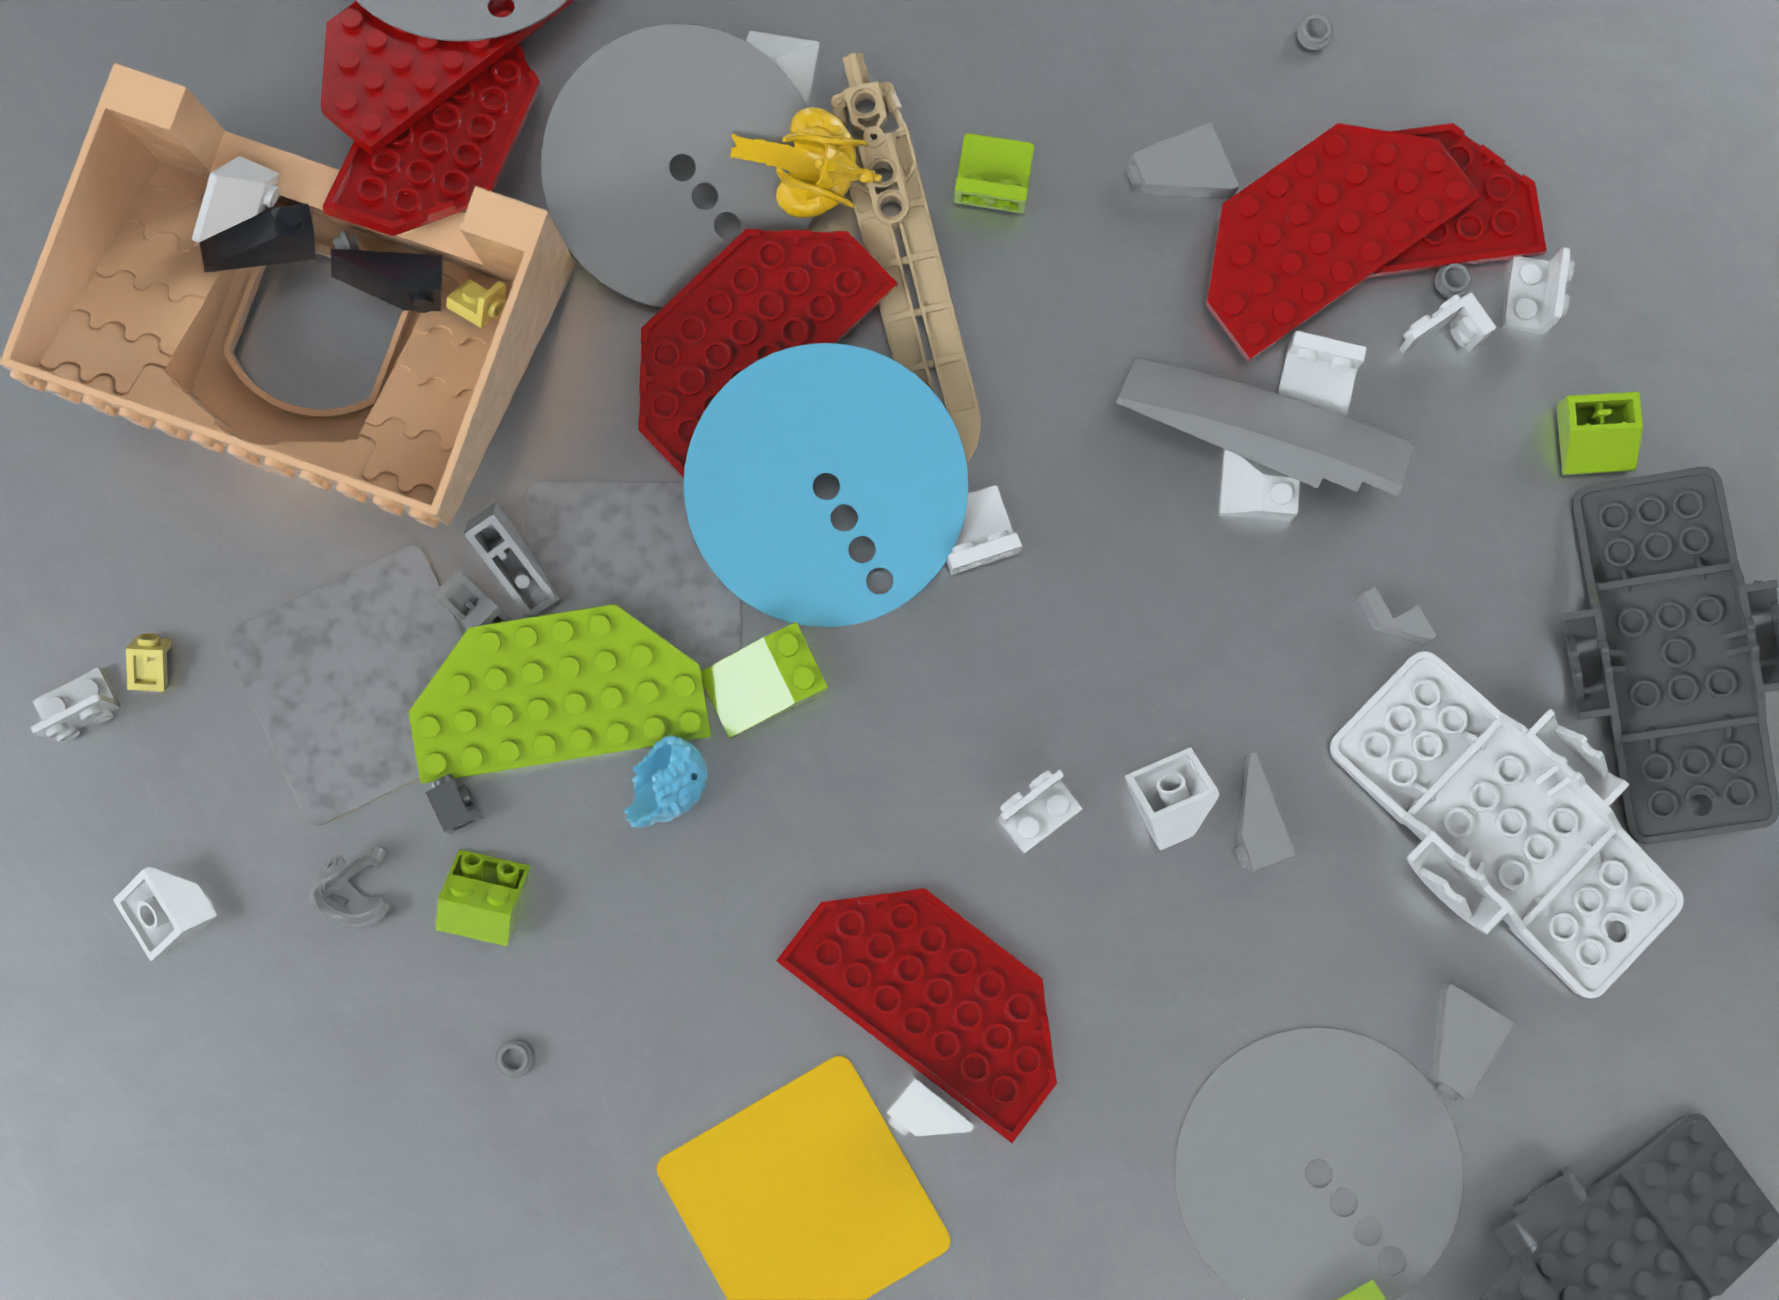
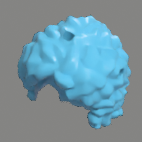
M673 735L664 737L661 741L655 743L654 748L650 749L649 754L643 756V761L638 762L633 767V771L636 774L632 778V782L635 784V797L633 803L625 809L627 814L626 820L630 822L632 827L642 828L646 825L651 827L655 823L673 820L674 817L689 811L691 806L700 800V795L705 790V780L708 777V773L706 772L705 762L700 751L693 744Z

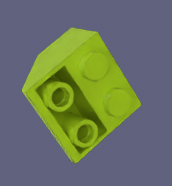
M1640 392L1569 395L1556 405L1562 475L1633 472L1636 470L1643 431Z
M459 849L438 897L435 930L508 947L518 920L530 865Z

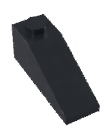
M308 204L267 209L250 219L199 242L205 273L316 260L314 229Z
M331 249V277L402 310L419 313L441 312L443 255Z

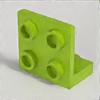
M966 133L963 140L953 203L1024 214L1034 144Z

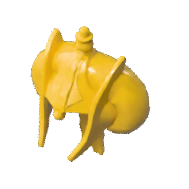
M808 107L799 110L793 116L790 133L783 137L782 142L793 141L795 147L776 142H767L762 139L752 140L735 134L731 135L737 146L731 147V158L765 163L767 166L777 167L776 173L781 181L777 187L776 200L778 206L793 217H817L834 208L839 203L854 208V203L844 197L852 181L860 180L863 183L870 182L872 184L873 181L878 183L882 179L880 174H875V170L871 171L868 168H860L856 164L855 147L868 145L869 142L853 139L850 132L836 115L820 107ZM782 169L788 170L790 173L787 174Z

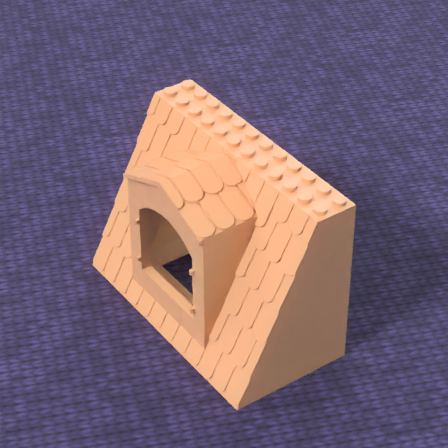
M114 63L4 349L0 365L11 370L10 378L23 382L22 384L41 392L48 390L64 400L79 405L82 401L94 407V410L116 417L118 412V415L129 419V422L147 429H151L154 423L155 428L164 431L168 436L185 442L191 436L190 440L216 453L223 454L224 448H226V452L236 456V459L254 466H260L269 473H277L292 479L298 473L300 474L299 478L308 481V484L326 491H330L332 485L336 486L335 490L343 493V496L364 504L367 498L373 499L372 503L380 506V509L398 516L402 515L403 510L408 511V516L415 518V521L433 528H437L439 522L450 526L554 313V309L572 275L576 263L548 211L476 186L466 213L459 212L394 237L325 215L323 213V203L340 170L227 132L186 87ZM241 156L280 173L276 185L280 187L278 199L273 207H268L267 209L308 204L314 229L315 253L331 258V249H336L332 239L339 237L340 232L345 230L348 237L355 235L362 251L443 255L441 312L419 313L402 310L370 398L340 408H303L285 403L264 392L248 377L240 366L234 351L239 337L243 333V326L266 266L204 272L200 245L191 239L211 172ZM468 279L473 280L486 289L491 288L498 281L506 284V305L503 313L497 319L493 318L482 328L446 308L447 296Z

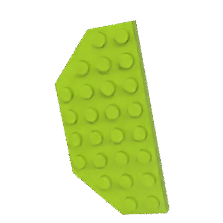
M616 603L470 626L408 711L421 784L434 782L448 774H452L454 778L652 747L656 742L670 735L681 737V739L686 741L712 736L700 663L680 651L668 640L647 625L641 623Z

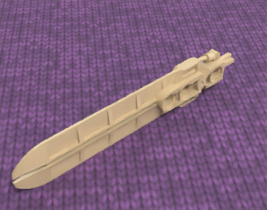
M850 53L849 56L842 58L849 88L843 89V93L832 97V113L846 125L848 123V111L853 133L863 138L862 140L869 142L868 145L855 147L856 164L858 167L868 168L871 171L886 168L893 174L891 179L886 182L877 183L873 181L870 184V182L863 183L860 180L852 181L849 188L855 205L854 209L864 248L898 283V286L879 303L892 359L917 375L933 392L934 388L929 369L935 367L945 408L959 433L965 452L966 463L968 464L976 450L981 431L979 405L909 130L899 111L902 106L895 93L893 84L890 82L878 83V81L870 83L863 53ZM868 100L875 105V108L872 112L863 114L856 110V106L859 102ZM884 103L888 112L893 113L899 126L893 134L891 132L883 133L887 126V114ZM889 202H894L901 207V212L896 216L889 217L882 212V207ZM900 229L907 256L900 257L894 230ZM907 264L910 267L920 308L913 309L903 270V265ZM918 316L923 318L933 357L932 360L926 361L916 321Z

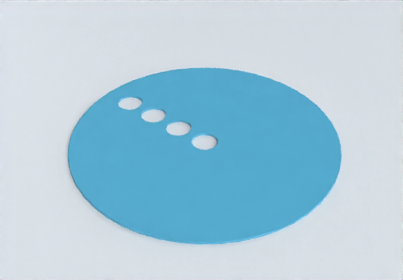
M817 343L790 347L772 353L740 371L716 394L702 414L688 448L684 471V500L688 522L703 558L715 575L736 596L755 609L786 622H797L800 625L815 627L847 626L878 618L897 609L924 589L945 564L947 556L951 554L952 548L958 540L966 513L969 488L968 468L959 433L950 414L930 387L906 367L880 353L866 348L835 343ZM831 473L838 478L840 490L834 498L824 500L814 493L813 482L819 474ZM842 504L852 506L858 515L855 527L849 531L837 530L831 523L832 511ZM858 536H866L875 544V554L868 562H856L849 555V544ZM879 567L887 569L893 576L891 589L883 594L873 593L866 584L868 573Z

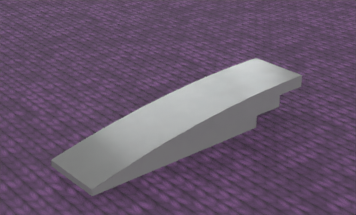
M1140 358L1134 359L1116 401L1117 404L1315 488L1319 487L1324 478L1355 492H1358L1362 482L1397 496L1403 486L1414 443L1284 395L1214 375Z

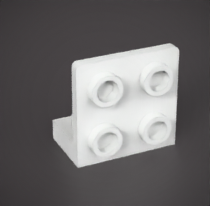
M1563 247L1550 261L1521 256L1511 259L1501 328L1544 335L1553 325L1557 324L1561 316L1567 314L1570 295L1565 294L1566 282L1571 280L1575 261L1570 259L1571 248Z
M1472 292L1462 299L1456 294L1440 306V309L1432 315V319L1427 314L1410 326L1411 329L1403 335L1406 340L1399 347V350L1402 354L1406 353L1449 323L1452 327L1450 332L1454 340L1462 347L1465 345L1470 352L1481 345L1497 327Z
M1295 331L1289 340L1277 394L1347 417L1357 369L1364 362L1367 347Z
M993 485L968 493L963 526L951 554L947 556L946 562L951 575L1020 553L1022 545L1018 533H1013L998 486Z
M97 667L32 700L42 721L30 728L34 735L64 742L79 735V728L89 723L98 725L113 717L112 712L121 708V705L103 669Z
M1048 769L1031 782L1029 787L1032 791L1023 797L1018 792L1000 807L1003 813L999 816L998 821L1024 854L1083 809L1061 781L1064 777L1061 770L1052 775Z

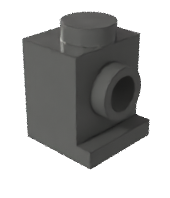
M452 774L432 782L434 788L425 792L445 833L451 834L483 818L480 811L470 809L469 806L474 804V800L465 784L459 786V783L454 780Z

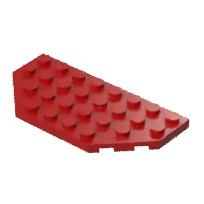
M491 0L488 4L489 12L493 16L500 18L509 16L515 8L512 0ZM568 0L545 19L518 32L492 39L459 42L436 40L402 31L375 17L355 1L326 22L321 91L322 114L368 154L373 156L575 0Z
M518 44L375 155L371 156L356 142H353L323 203V213L394 237L467 210L475 186L494 192L540 91V80L535 71L530 69L520 45Z
M1337 123L1222 204L1206 306L1249 362L1475 203L1481 195L1438 139Z
M1454 123L1391 131L1438 139L1481 197L1368 278L1440 269L1454 263L1471 265L1509 260L1519 256H1539L1547 252L1536 184L1525 174L1521 176L1506 165V161L1485 145L1482 144L1480 146L1464 134L1465 131Z
M745 229L641 327L639 432L684 478L688 448L695 428L712 399L726 383L746 367L772 353L806 344H837L898 286V283L848 231L812 232V230L762 231L761 229Z
M925 888L821 902L776 960V962L1011 1143L1015 1141L1057 1085L1043 978Z

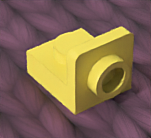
M468 279L447 296L446 308L482 328L493 318L497 319L503 313L506 305V284L498 281L491 288L486 289L473 280Z
M144 633L135 637L126 647L127 690L164 692L167 689V651L171 647L170 638H160V635L156 633Z

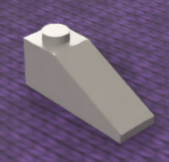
M497 502L467 521L464 531L465 537L527 617L536 616L559 600L558 595L521 534Z
M1257 752L1247 755L1244 759L1237 830L1239 845L1235 846V852L1241 866H1247L1249 872L1296 856Z

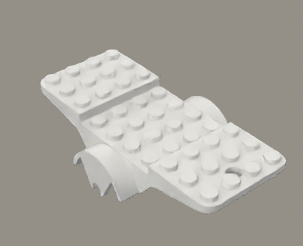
M1423 651L1411 656L1345 723L1330 741V753L1334 760L1401 825L1405 824L1422 841L1409 854L1407 860L1427 887L1457 915L1485 934H1488L1503 919L1510 926L1509 929L1577 995L1583 998H1597L1605 993L1683 908L1684 898L1679 887L1627 834L1619 824L1613 810L1609 807L1629 784L1624 779L1608 772L1603 752L1594 750L1587 743L1588 738L1559 725L1555 718V713L1551 709L1528 730L1524 725L1499 711L1444 661L1431 652ZM1613 921H1620L1625 925L1627 934L1621 942H1614L1607 934V928Z

